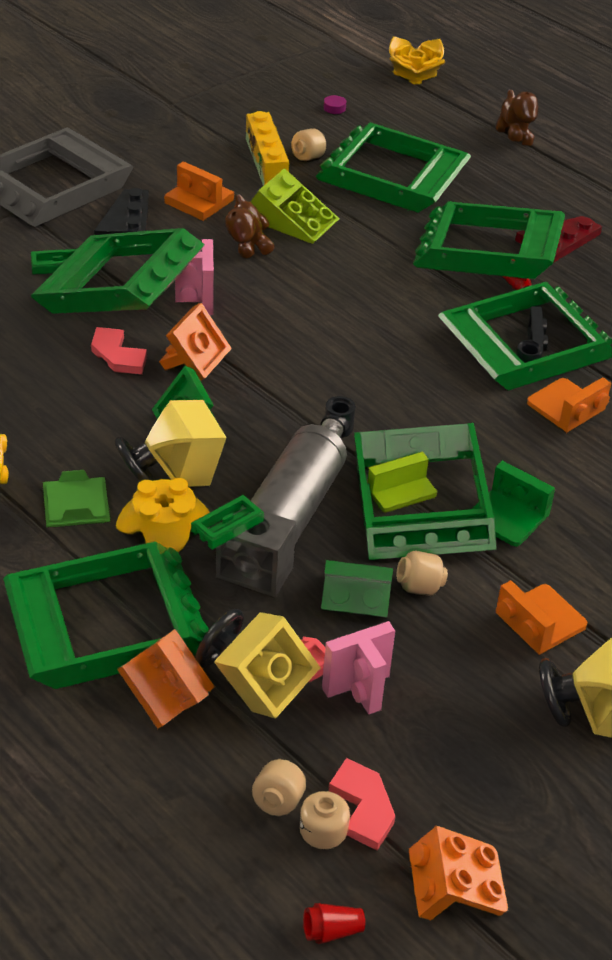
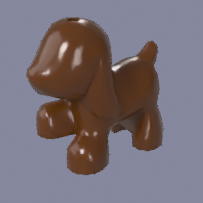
M512 89L508 90L507 98L503 101L501 113L496 122V130L498 132H505V127H509L508 138L511 141L519 142L523 139V145H532L535 136L529 131L528 127L538 116V100L535 94L523 91L515 96Z
M237 194L235 196L236 205L226 216L225 224L229 234L238 243L240 256L242 258L252 257L255 250L254 245L257 246L261 254H270L274 250V243L262 232V229L265 230L269 227L268 219L251 202L245 201L240 194Z

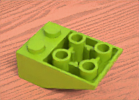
M285 168L259 189L251 200V203L268 219L269 228L314 244L340 219Z

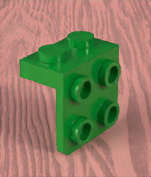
M502 460L495 468L492 490L489 492L494 515L495 536L512 546H520L550 515L555 487ZM479 502L472 509H480Z

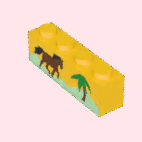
M257 111L246 114V141L264 186L284 168L289 172V160L270 112Z

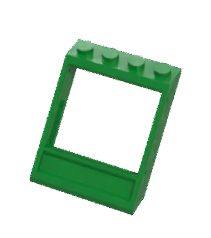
M370 122L364 127H361V125L355 127L349 133L350 135L339 144L340 146L330 153L331 157L320 164L321 170L315 177L319 181L419 213L439 199L471 156L467 152ZM365 142L428 162L408 187L344 167Z
M448 201L442 208L437 206L430 213V221L424 227L426 232L421 236V244L415 250L417 255L413 265L416 268L535 279L554 263L565 214L562 211ZM450 224L525 231L519 254L442 247Z
M184 228L91 235L32 294L31 298L53 314L148 309L185 270L205 244ZM153 254L124 286L83 288L112 257Z
M547 282L446 310L438 315L494 380L508 391L612 358V339L603 330L598 333L596 329L599 326L588 315L583 318L580 315L583 310L573 300L568 303L566 299L569 296L558 285L553 288ZM552 302L588 339L587 344L524 363L486 321L531 308V306L535 307Z
M474 423L354 432L356 464L369 560L406 557L412 551L449 554L496 550L494 515ZM420 452H424L429 459L428 462L471 459L480 509L374 517L370 484L366 480L365 467L376 466Z
M151 542L7 574L3 580L29 677L51 688L58 689L120 674L117 669L161 638L75 658L55 589L152 568L173 629H176L193 656H195L197 648L209 628L202 620L199 612L200 605L192 594L190 588L191 581L184 573L181 565L182 558L179 553L171 547L166 548L157 542Z

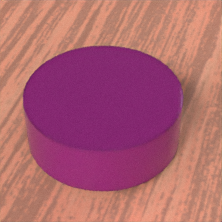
M327 96L324 99V110L331 114L343 113L346 110L347 101L341 96Z

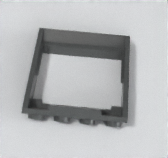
M67 127L0 154V205L36 227L121 189L134 166ZM55 155L92 179L45 198L8 174Z

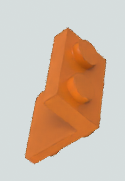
M602 377L581 389L570 380L560 378L530 395L527 399V405L564 431L569 432L606 409L610 399L611 382Z
M511 580L500 587L496 614L539 655L584 631L587 627V620L547 584H542L526 593Z
M436 826L409 848V859L419 917L432 920L455 901L499 916L508 910L498 854L492 845Z

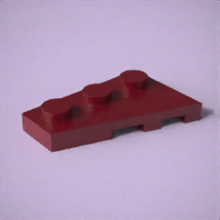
M584 216L564 220L554 262L601 235L602 226ZM524 230L516 232L515 241L522 244L524 238Z

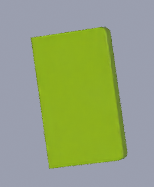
M424 452L369 467L367 483L370 484L371 497L382 512L387 513L436 497L437 490L426 477L429 459Z

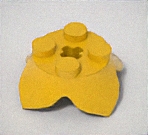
M395 36L391 39L389 53L391 56L390 61L394 65L393 73L409 79V82L412 84H421L422 80L436 77L437 70L445 63V60L442 59L444 47L441 39L425 41L416 49L405 39Z
M183 478L155 481L143 480L138 483L133 499L122 509L116 522V529L125 534L132 535L141 531L146 544L157 542L166 548L171 547L179 552L189 540L191 523L210 512L195 497L193 491L188 487L187 480Z

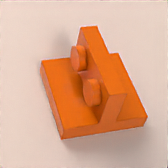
M183 161L177 165V187L166 193L164 197L165 204L204 221L234 201V191L222 187V178Z
M200 303L193 306L165 335L171 345L165 349L167 353L159 362L165 370L185 364L187 367L194 369L199 379L203 380L232 348L203 304Z
M176 629L117 669L157 729L164 726L185 709L202 701L208 696V692L215 687Z

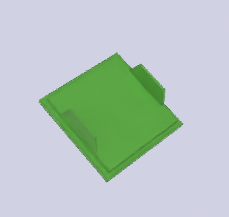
M85 470L62 471L59 481L43 482L46 527L110 522L105 477L89 478Z

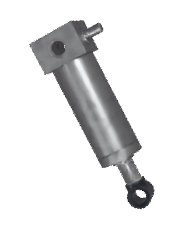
M343 396L330 398L326 402L325 416L321 421V425L310 424L302 426L296 431L251 499V502L264 512V521L216 547V578L272 597L277 596L293 569L296 542L347 458L346 447L341 438L347 437L353 432L356 406L351 399Z

